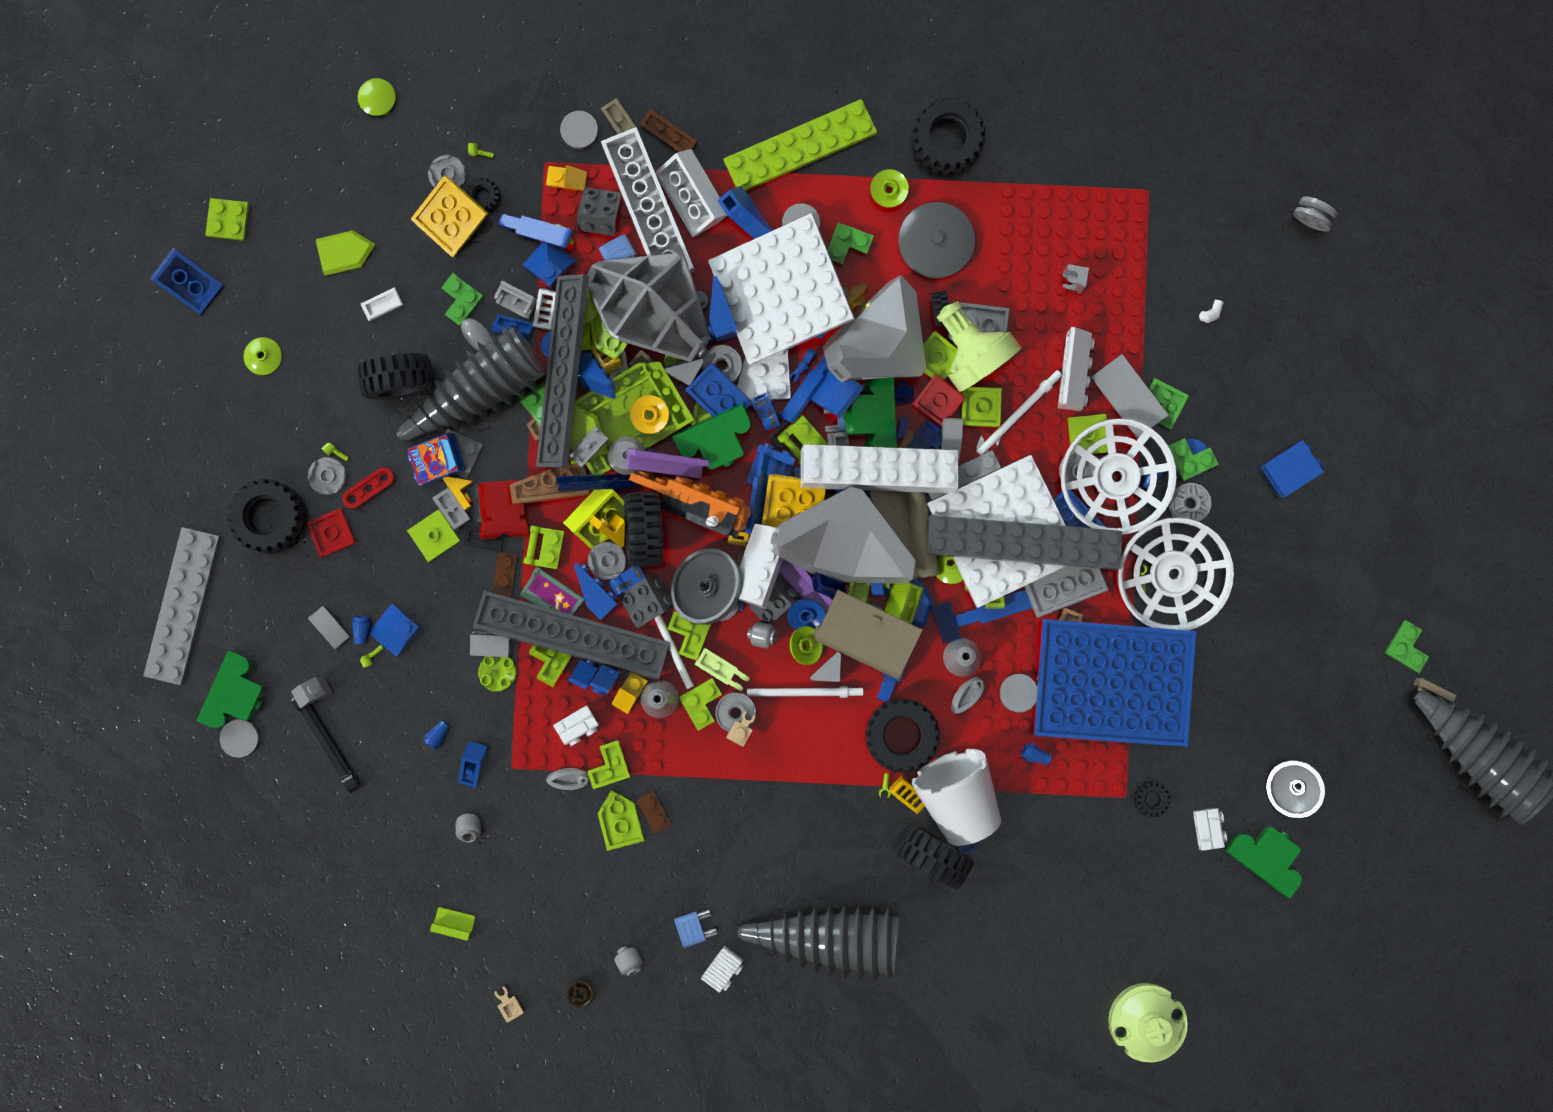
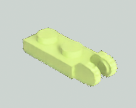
M706 648L695 663L696 666L741 692L743 687L731 680L733 675L737 674L744 681L750 679V677L738 671V668Z

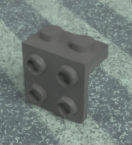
M585 188L577 214V230L615 236L616 217L621 194L619 192Z
M778 573L766 609L749 603L746 604L763 623L772 624L794 602L801 598L797 591L785 581L784 576Z
M658 574L645 578L619 595L620 600L637 628L674 608L671 596L668 594Z

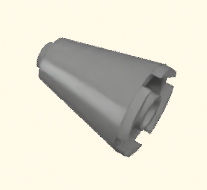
M955 639L944 650L943 661L945 667L956 676H969L981 664V651L977 644L970 639ZM963 653L967 654V660L962 658Z
M654 680L648 683L642 690L641 705L648 715L654 718H665L677 709L679 694L670 682ZM656 695H659L661 697V701L659 703H656L654 700V697Z

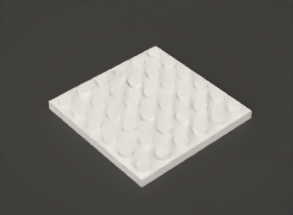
M812 213L708 260L714 277H718L738 329V339L750 366L855 319Z
M1031 455L957 489L954 493H948L927 503L931 514L935 516L1066 526ZM952 557L977 608L1066 567L1062 565Z

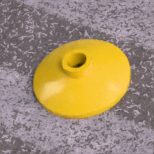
M646 395L634 402L630 411V418L637 430L646 434H654L666 426L669 419V410L665 402L659 397ZM648 411L654 413V416L650 419L646 415Z

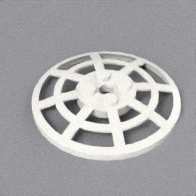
M1111 419L1090 426L1071 443L1061 468L1062 492L1066 503L1074 515L1091 528L1122 531V534L1140 531L1156 521L1168 507L1176 485V466L1168 445L1153 429L1133 420ZM1113 425L1132 426L1142 430L1143 433L1137 441L1128 437L1114 436ZM1105 427L1106 438L1095 442L1087 450L1078 445L1089 433L1098 428ZM1150 436L1162 449L1167 463L1155 465L1151 454L1143 446ZM1115 442H1124L1132 445L1126 455L1116 453ZM1107 444L1108 455L1099 460L1091 454L1098 447ZM1074 451L1082 457L1077 468V480L1066 482L1068 461ZM1138 451H1141L1145 456L1149 466L1138 467L1137 463L1133 460ZM1086 461L1095 466L1094 476L1083 479V468ZM1115 471H1119L1122 475L1118 482H1114L1112 479V474ZM1168 471V487L1162 502L1152 496L1156 486L1157 473ZM1150 474V484L1147 492L1138 487L1140 476ZM1095 484L1096 489L1100 493L1094 502L1087 495L1084 486ZM1078 488L1084 501L1091 507L1085 517L1074 506L1068 490ZM1133 493L1142 498L1137 504L1126 509L1124 498L1129 497ZM1106 497L1117 501L1118 511L1107 510L1101 507ZM1147 502L1157 508L1147 519L1130 526L1129 514L1138 511ZM1097 512L1107 516H1120L1122 528H1108L1091 521Z
M1188 518L1162 519L1144 527L1127 544L1121 556V569L1118 570V587L1127 608L1145 625L1151 628L1192 630L1211 620L1226 603L1233 585V562L1224 541L1208 526ZM1169 523L1189 524L1199 528L1200 531L1194 538L1183 534H1171ZM1162 525L1163 536L1152 540L1144 549L1134 544L1147 531ZM1207 534L1218 544L1224 560L1212 561L1209 552L1200 543ZM1172 540H1183L1189 542V544L1181 552L1173 550ZM1164 542V553L1160 554L1157 558L1149 553V550L1155 545ZM1196 547L1203 554L1206 563L1195 564L1190 557ZM1131 550L1139 555L1134 566V578L1123 581L1124 563ZM1143 559L1152 564L1150 574L1140 576V566ZM1226 567L1224 588L1220 597L1217 598L1209 592L1214 579V569ZM1178 569V576L1174 579L1170 578V570ZM1208 570L1207 581L1204 588L1196 584L1197 573ZM1152 582L1157 589L1152 599L1145 594L1141 584ZM1136 586L1140 597L1148 604L1143 614L1139 613L1131 604L1125 589ZM1190 590L1199 594L1193 601L1183 605L1182 595ZM1166 595L1174 597L1176 607H1165L1158 603L1162 596ZM1204 598L1214 604L1202 617L1192 622H1187L1185 611L1196 607ZM1154 609L1164 613H1177L1180 625L1160 624L1149 618Z

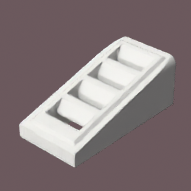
M545 288L539 289L533 327L552 330L556 291ZM544 295L552 296L553 300L544 299L543 297ZM542 303L551 304L552 306L551 308L544 307ZM540 311L550 312V316L540 314ZM539 318L549 320V323L540 322L538 320Z

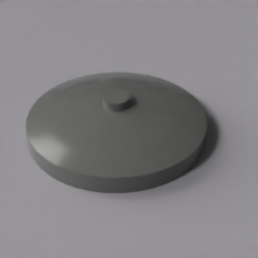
M932 202L917 207L905 218L900 228L898 245L904 262L912 271L926 278L942 279L958 273L966 266L974 250L975 235L971 222L961 210L950 204Z
M708 548L692 553L679 565L672 579L671 599L674 608L681 617L694 624L709 625L722 620L733 610L739 600L742 590L741 570L737 562L721 550Z

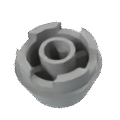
M629 436L615 440L608 451L610 466L616 472L623 475H631V472L639 471L626 468L628 449L646 451L639 440Z

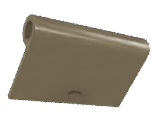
M869 492L870 501L916 560L913 579L940 575L937 555H927L929 511L925 492Z
M837 590L821 626H816L813 636H815V641L899 680L923 629Z

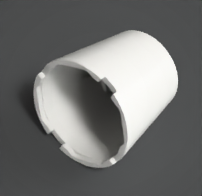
M966 749V753L957 754L954 751L942 755L929 762L926 766H923L917 772L918 777L912 780L916 793L947 842L955 846L969 845L983 840L994 833L1001 824V816L987 758L982 751L977 749Z

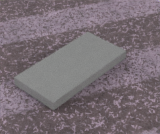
M1122 354L1091 377L1122 419L1133 420L1152 428L1168 416L1167 412ZM1128 426L1136 438L1140 437L1143 433L1138 428Z
M1066 566L1024 586L1036 618L1108 591L1099 568Z

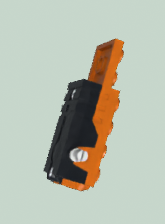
M639 470L638 472H631L629 478L633 482L663 493L660 503L662 510L677 514L679 517H684L686 520L725 536L738 537L739 532L744 530L751 514L749 505L744 504V500L734 497V499L729 498L727 493L720 490L716 492L709 490L710 486L699 483V485L694 484L691 478L685 476L674 479L665 476L660 478L655 476V472Z

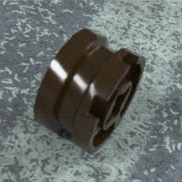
M577 980L569 986L567 999L573 1007L584 1008L593 1001L594 988L588 981ZM578 991H584L582 998L577 996Z

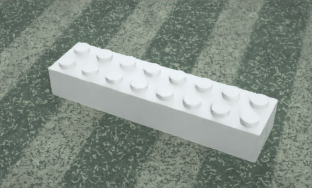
M637 127L601 141L646 255L678 253L687 260L690 273H693L694 267Z
M803 445L801 449V488L846 490L854 487L870 491L954 493L958 489V450Z

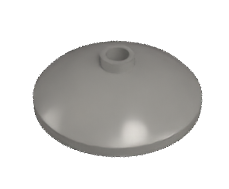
M1290 760L1279 764L1272 770L1267 780V794L1272 805L1279 812L1289 817L1302 818L1313 814L1322 805L1325 798V784L1322 776L1313 766L1303 761ZM1296 783H1300L1302 788H1298Z

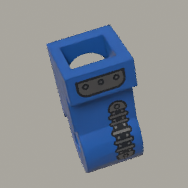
M769 391L753 397L752 405L757 411L759 418H761L766 431L781 426L780 417Z
M632 566L608 584L614 594L618 596L647 577L640 566Z

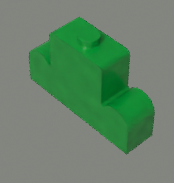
M894 377L867 379L863 384L865 395H858L843 414L846 422V434L849 436H868L865 441V447L897 448Z
M743 402L674 433L673 439L683 456L692 457L700 449L704 460L709 461L708 468L710 470L721 465L727 467L734 463V459L744 454L745 449L737 433L742 434L748 431L751 425V417Z
M228 650L198 715L197 722L211 728H223L229 722V715L243 721L252 720L255 711H258L263 703L261 698L266 687L245 677V675H248L253 670V662L250 658Z
M1266 826L1255 841L1251 836L1239 833L1231 839L1224 849L1225 852L1289 899L1302 882L1301 875L1297 871L1288 869L1301 852V849L1290 841L1291 836L1284 831L1278 832L1273 827Z

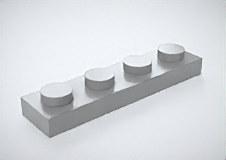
M993 450L958 466V489L1001 468ZM928 493L931 501L948 494Z

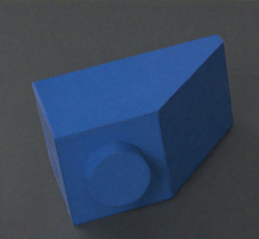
M580 660L568 681L589 690L591 687L589 685L599 670L595 667L597 663L590 660H585V662Z
M471 741L468 742L461 759L458 783L477 788L486 758L487 746Z

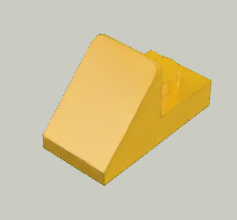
M566 165V168L549 166L546 185L548 187L584 191L587 172Z
M445 476L443 478L444 482L466 512L473 508L470 504L472 502L471 497L467 492L463 493V491L473 485L474 482Z
M615 514L609 522L604 518L601 520L595 516L591 518L589 522L619 547L622 548L624 546L625 521L620 516Z
M630 672L623 686L617 692L612 705L628 714L648 681Z

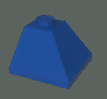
M542 242L524 263L523 267L553 290L557 285L558 276H565L576 260L561 247Z
M392 603L368 634L398 657L422 627Z

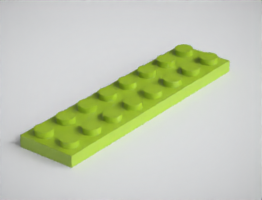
M862 99L730 155L724 158L723 161L735 187L742 186L745 191H748L877 135V130Z

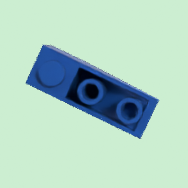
M742 186L730 189L718 199L727 215L754 239L773 231Z
M589 352L581 355L577 379L579 385L614 399L616 397L614 389H616L615 384L611 378L607 379L608 375L605 369H600L601 366L597 358H592Z
M576 563L574 568L586 605L602 621L618 606L615 602L618 598L611 591L607 593L602 588L604 584L597 577L593 579L589 575L591 571L584 564L580 566Z
M602 665L589 686L593 687V692L602 696L612 694L621 672Z

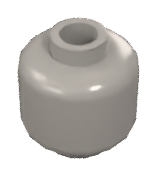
M756 622L753 627L749 628L747 637L755 647L770 648L771 645L776 643L777 630H775L772 624Z
M463 814L457 818L455 827L456 836L459 840L470 843L480 837L481 822L476 815Z
M624 946L617 951L618 955L614 960L621 974L632 976L641 970L643 960L636 948Z

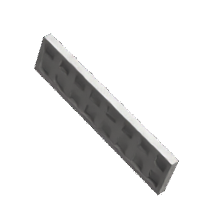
M181 527L144 677L183 685L220 536Z

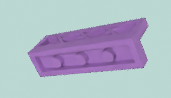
M628 449L626 468L701 479L703 466H708L709 461L699 458Z
M783 559L779 572L804 599H811L820 603L825 610V614H827L832 603L831 598L806 571Z

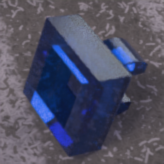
M906 380L898 381V389H894L895 403L902 404L915 401L913 386L907 387Z

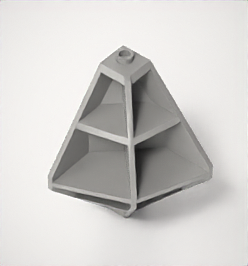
M678 253L603 260L591 266L587 274L589 276L588 290L606 330L611 336L619 341L689 362L704 356L707 351L706 346L711 337L685 258Z
M901 275L888 282L853 315L854 320L845 323L823 346L828 369L841 383L889 377H920L926 369L916 291Z
M850 487L784 521L775 528V533L773 532L771 537V544H773L772 553L819 580L847 583L908 584L913 579L916 560L862 489Z

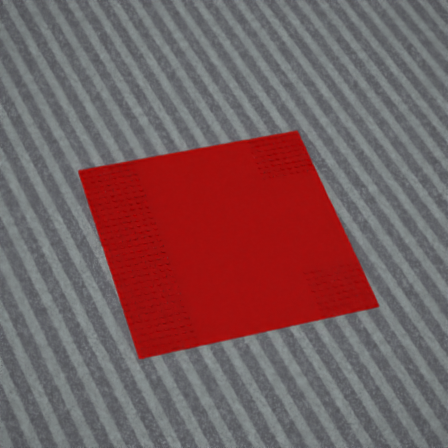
M546 162L544 164L541 221L554 225L560 224L565 228L573 230L570 238L574 243L572 245L568 243L567 248L562 249L572 256L576 262L565 276L587 275L593 264L605 260L599 248L623 234L627 236L636 252L635 257L647 256L610 165ZM566 165L586 171L585 188L619 192L621 194L616 217L615 236L577 230V214L583 191L548 187L546 182L549 166L566 168ZM653 167L654 172H656L660 167ZM703 169L720 198L727 191L735 188L728 170ZM787 173L746 191L772 230L783 226L782 219L789 207L801 203L813 207L820 218L819 231L827 250L838 223L874 235L867 255L849 248L843 266L833 263L841 286H845L849 290L846 298L853 315L862 308L854 304V299L857 296H863L866 304L888 282L900 275L911 285L917 294L923 345L933 332L936 331L957 348L953 341L948 340L949 331L945 326H935L930 293L946 290L949 304L959 301L962 303L1010 308L1007 332H1011L1021 346V349L996 370L970 386L1002 388L1000 426L1040 387L1039 385L1044 380H1047L1056 370L1062 374L1066 335L1070 328L1076 327L1092 333L1091 338L1094 339V348L1090 350L1089 357L1092 358L1091 369L1087 371V376H1090L1089 387L1085 388V395H1088L1086 407L1083 406L1081 411L1058 409L1060 377L1052 385L1053 388L1048 393L1045 392L1000 437L995 451L1000 469L1031 455L1054 500L1062 492L1059 466L1070 447L1067 418L1106 414L1107 420L1122 419L1091 377L1122 354L1142 380L1149 213L1148 190L906 179L909 186L906 199L900 205L889 208L879 205L871 195L870 187L874 177ZM659 181L694 267V272L691 273L695 289L696 291L704 292L708 297V306L702 311L706 324L709 326L714 274L708 260L750 242L754 238L728 215L715 226L692 238ZM891 187L886 188L887 193H891L893 191ZM932 202L950 204L961 210L971 222L975 235L974 250L966 266L958 273L942 279L926 278L912 271L904 262L898 245L900 228L905 218L917 207ZM1068 264L1089 268L1086 287L1081 294L1063 287V284H1073L1067 278L1062 277L1063 271ZM539 279L537 287V299L540 288L550 289L546 284H544ZM544 295L543 297L544 299L553 300L552 296ZM542 303L544 307L551 308L552 306L551 304ZM540 311V314L550 316V312ZM539 318L538 320L540 322L549 323V320ZM843 325L827 331L823 338L814 337L788 349L789 380L791 373L799 366L798 362L803 360L809 348L817 353L816 358L808 365L807 371L804 370L801 374V378L796 383L793 382L795 377L790 380L791 398L811 369L814 370L824 357L823 346ZM535 327L534 351L547 374L548 358L542 353L541 342L544 336L551 330ZM738 336L718 344L716 339L709 340L706 346L707 351L718 345L730 346L741 357L743 368L745 354ZM629 343L624 349L628 369L631 368L629 363L640 350L655 362H661L664 367L665 354ZM720 361L717 364L721 371L725 370L728 366L725 361ZM702 367L693 381L703 372ZM924 372L920 377H894L897 448L932 449L921 441L922 437L932 424L942 430V426L913 405L914 401L931 380ZM546 375L536 381L537 386L546 379ZM947 376L945 380L956 388L951 379ZM669 377L693 417L697 401L685 391L689 385ZM740 377L738 378V380H737L736 382H734V384H735L736 386H738V382H739ZM867 379L856 380V382L863 386ZM863 390L860 392L859 395H865ZM790 399L773 400L778 415L783 411ZM810 400L800 415H803L828 443L827 434L839 432H826L825 426L838 425L837 416L832 413H824L823 407ZM962 403L950 418L962 417ZM753 405L747 409L751 417L750 428L745 433H737L745 449L743 456L734 459V463L727 467L721 465L710 470L708 466H703L712 478V491L720 490L727 493L729 498H740L749 507L753 485L747 483V477L755 460L759 444L764 446V443L775 447L774 450L782 453V450L792 453L787 446L780 451L768 438L776 428L766 431ZM789 422L774 438L777 439L792 423ZM689 423L688 425H686L685 427L681 428L676 432H679L685 428L690 427L691 423ZM1113 425L1114 436L1128 437L1137 441L1138 438L1135 437L1127 425ZM963 426L958 466L972 460L983 431L993 434L999 427ZM531 432L529 434L527 478L553 469L536 467L539 441H535ZM674 433L646 449V451L683 456L673 439ZM848 435L849 446L865 447V441L868 436ZM795 437L792 442L801 451L803 445ZM1115 442L1116 453L1126 455L1132 445L1124 442ZM700 449L692 456V458L704 459ZM1140 451L1133 458L1138 467ZM1108 453L1092 455L1100 460L1104 456L1108 455ZM793 454L792 457L795 458V463L790 477H795L794 469L801 468V465L798 463L799 460ZM585 465L589 495L604 481L623 500L624 496L628 493L654 491L658 493L661 503L663 493L629 480L630 475H623L612 469L595 479L587 465ZM1119 471L1113 472V481H1120L1121 473ZM655 472V476L660 478L662 476L670 479L677 477V475ZM1095 484L1084 488L1089 498L1094 502L1100 493L1096 489ZM826 489L824 501L834 496V489ZM1071 489L1086 507L1090 509L1091 507L1084 501L1079 490ZM1133 493L1129 497L1124 498L1126 509L1138 503V496ZM589 495L526 503L525 520L528 530L530 526L564 531L558 570L540 567L541 570L582 597L583 592L574 565L576 563L580 566L584 564L590 570L588 555L591 548L563 522ZM1106 497L1101 507L1107 510L1118 511L1117 501ZM661 509L663 562L659 565L640 566L647 578L658 574L668 594L671 596L673 576L679 565L689 555L702 549L712 548L725 552L737 562L740 547L744 546L728 544L729 536ZM1137 511L1128 515L1130 526L1137 524ZM1099 512L1096 513L1095 516L1105 527L1122 528L1120 516L1114 517ZM530 531L528 536H524L523 561L527 556ZM1137 531L1130 534H1122L1121 556L1127 544L1137 534ZM538 533L534 554L535 560L540 558L544 534ZM624 536V546L622 549L626 555V566L623 572L632 567L628 563L626 537ZM743 536L733 537L734 539L744 540ZM1131 550L1124 563L1123 581L1134 578L1136 553ZM949 561L948 566H953L955 562ZM522 562L521 592L532 577V573L537 566ZM1100 569L1108 591L1064 607L1082 614V622L1133 626L1134 615L1125 605L1118 587V570ZM592 572L589 573L593 579L596 578ZM808 574L832 601L837 590L849 593L851 583L827 582ZM936 576L921 578L933 603L925 627L919 626L923 630L909 657L900 682H895V688L888 701L911 699L925 705L933 713L940 730V743L935 756L929 762L954 751L957 754L966 753V749H977L982 751L987 758L995 792L1125 798L1127 796L1128 742L1035 736L1036 703L1025 712H1014L1007 709L1000 700L1001 684L1007 677L1013 674L1029 676L1036 686L1038 685V680L1036 679L1039 672L1042 619L1059 620L1063 608L1036 618L1034 610L1031 608L983 624L980 621H976L973 624L957 627L954 616L966 613L969 610H976V605L969 591H965L964 580L957 584H946ZM598 578L604 584L602 588L607 593L611 591L614 594L608 584L611 580ZM1023 586V587H1021V588H1019V589H1017V590H1015V591H1013V592H1011V593H1009V594H1006V595H1004V596H1008V595H1011V594H1014V593H1017V592H1020V591H1024V590H1025V587ZM1135 586L1125 589L1126 595L1133 606ZM870 588L867 603L885 609L888 601L885 592L883 595L873 596L872 589ZM619 595L616 596L618 599L615 601L618 606L602 621L587 607L585 600L573 614V616L664 641L655 619L638 628L634 625ZM521 597L520 601L530 603L529 601ZM746 603L743 612L738 609L732 618L710 624L700 655L706 648L738 668V671L750 677L748 681H744L737 674L733 675L731 680L743 687L742 692L696 666V660L680 655L694 685L686 689L668 649L659 680H665L673 684L678 691L679 697L713 678L722 694L705 704L715 721L699 731L680 699L677 709L665 718H654L648 715L642 708L641 694L628 714L612 705L617 692L623 686L628 676L624 678L619 677L612 694H607L606 696L593 692V687L586 690L569 682L568 680L579 661L585 662L581 658L572 656L553 688L537 679V675L545 662L529 654L533 645L518 641L511 764L514 769L557 771L564 768H577L587 772L605 765L600 746L619 740L629 774L883 786L884 774L888 772V787H890L901 775H904L912 783L913 778L918 777L917 772L919 771L902 773L888 770L876 762L867 747L865 732L868 720L880 705L886 703L877 699L881 683L885 678L882 675L883 672L840 653V682L812 681L810 677L838 651L822 644L821 656L815 663L803 665L797 662L790 650V639L795 629L790 626L787 620L788 610L772 623L775 630H777V640L770 648L755 647L747 637L749 628L753 627L756 622L762 621ZM675 608L661 614L667 629L674 611L677 612ZM668 630L679 653L685 636ZM955 639H970L977 644L981 651V664L969 676H956L945 667L943 661L944 650ZM963 653L962 658L964 660L968 659L966 653ZM597 663L596 668L600 669L602 664ZM617 669V671L621 672V676L627 674V671ZM645 676L642 677L648 681L647 684L656 680ZM971 678H981L984 682V689L977 702L966 711L953 713L951 711V703L958 688ZM840 686L863 688V696H848V698H840V696H747V689L840 688ZM742 693L754 703L756 709L755 720L752 726L749 727L752 729V732L744 747L726 738L729 732L722 729L716 719V706L720 699L727 694ZM659 695L654 697L655 702L659 703L661 701ZM588 705L599 723V726L596 727L598 731L590 736H587V734L579 737L581 741L573 746H570V744L564 745L553 725ZM736 707L732 708L730 716L734 719L739 718L741 710ZM899 717L887 725L884 738L887 746L893 752L906 754L912 752L919 745L921 732L918 725L912 719ZM1026 743H1033L1051 754L1049 764L1025 761L1021 757L1024 745Z

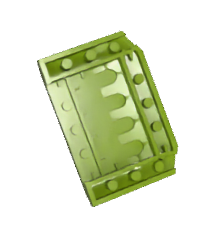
M661 362L638 363L612 378L616 387L614 389L616 395L614 399L590 391L575 400L577 406L598 417L602 432L610 439L606 443L608 451L615 440L625 436L636 438L643 444L646 450L694 421ZM646 395L659 397L665 402L669 410V419L666 426L654 434L640 432L634 427L630 418V411L634 402ZM648 411L646 414L647 418H652L654 413ZM608 454L594 457L586 464L595 479L613 469L609 464Z

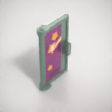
M539 566L534 569L532 577L520 593L521 597L534 605L548 609L551 607L552 610L573 615L585 600L583 596L581 597L541 570Z

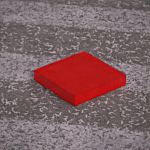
M936 373L914 401L913 405L942 426L943 418H950L966 396Z
M343 508L306 522L320 558L357 544Z

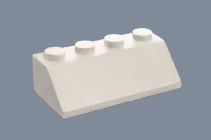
M692 149L676 153L655 172L692 238L715 226L727 216V213L718 202V199H720L719 195Z
M1071 327L1066 335L1058 409L1081 411L1083 406L1086 407L1088 395H1085V388H1088L1090 383V376H1087V371L1091 369L1092 358L1089 357L1090 350L1094 348V339L1091 338V332L1076 327Z
M754 524L739 567L742 574V590L739 600L766 609L783 558L771 552L773 545L771 544V537L773 532L775 533V528Z

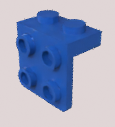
M764 443V446L759 444L755 460L747 477V483L753 485L761 453L768 452L770 454L767 475L790 476L795 463V458L792 457L793 454L782 450V453L775 451L774 446Z

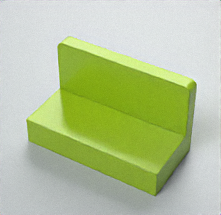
M911 583L893 584L885 612L912 624L923 588Z
M439 907L430 931L468 941L471 938L476 917Z

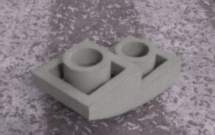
M944 417L940 450H958L959 460L963 419Z
M323 606L308 617L334 649L349 638V635Z

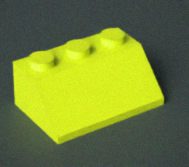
M602 481L563 523L592 549L596 544L607 542L609 538L589 521L595 516L599 520L604 518L609 522L615 514L624 520V500Z

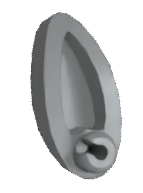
M465 319L462 322V333L473 348L479 351L477 341L485 346L491 342L489 333L482 324L473 319Z
M971 678L958 688L951 703V711L953 713L966 711L977 702L984 689V682L981 678Z
M564 768L550 773L546 781L549 785L558 789L575 790L586 786L590 778L581 769Z

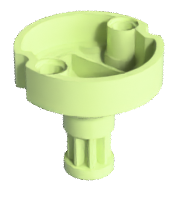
M958 301L946 305L936 318L945 325L952 335L951 339L958 348L950 369L951 373L948 377L958 391L961 392L1004 364L1021 349V346L1011 332H980L974 322L971 323Z
M1140 983L1126 988L1116 997L1109 1012V1029L1115 1043L1119 1046H1125V1053L1128 1056L1141 1062H1158L1172 1056L1181 1047L1187 1033V1016L1181 1002L1171 999L1170 991L1156 984ZM1174 1009L1180 1010V1015L1177 1018L1171 1017ZM1119 1027H1124L1125 1029L1122 1036H1116V1029Z

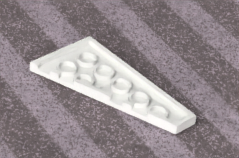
M788 349L751 366L748 364L745 356L737 387L751 400L753 397L768 391L772 400L791 399Z

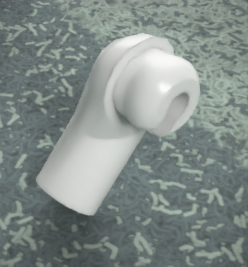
M1215 300L1212 309L1207 312L1202 311L1199 319L1205 323L1217 320L1224 302Z

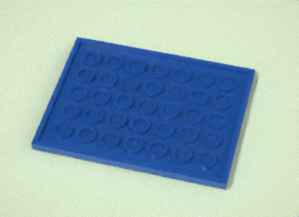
M1042 619L1034 735L1188 747L1196 631Z

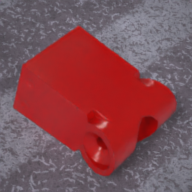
M520 480L483 482L478 484L482 520L480 539H494L501 534H507L511 537L529 535L528 526L524 518V504L513 505L510 485Z

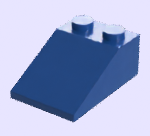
M174 247L151 276L152 281L199 315L223 285Z
M715 276L713 277L710 325L707 327L711 339H716L718 344L736 337L738 329L718 277Z

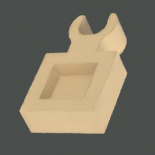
M747 711L743 712L741 723L735 720L726 738L744 747L752 732L748 725L755 719L754 714L750 720L745 719Z
M503 986L505 994L499 995L496 990L495 996L502 1002L498 1005V1008L508 1023L523 1014L524 1010L516 996L514 995L510 998L507 987Z

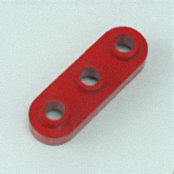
M379 468L343 494L342 501L344 505L351 509L360 507L392 485L394 473L388 468ZM387 474L388 479L383 481L382 476ZM368 485L372 486V490L370 492L366 491V487ZM352 496L356 497V502L354 503L350 501Z

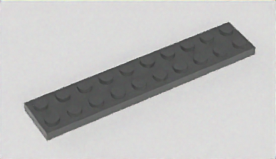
M588 275L558 276L536 467H568L589 282Z
M929 516L927 555L1111 570L1121 569L1122 531Z
M483 591L472 626L473 629L584 660H590L656 680L660 679L670 643L487 591Z

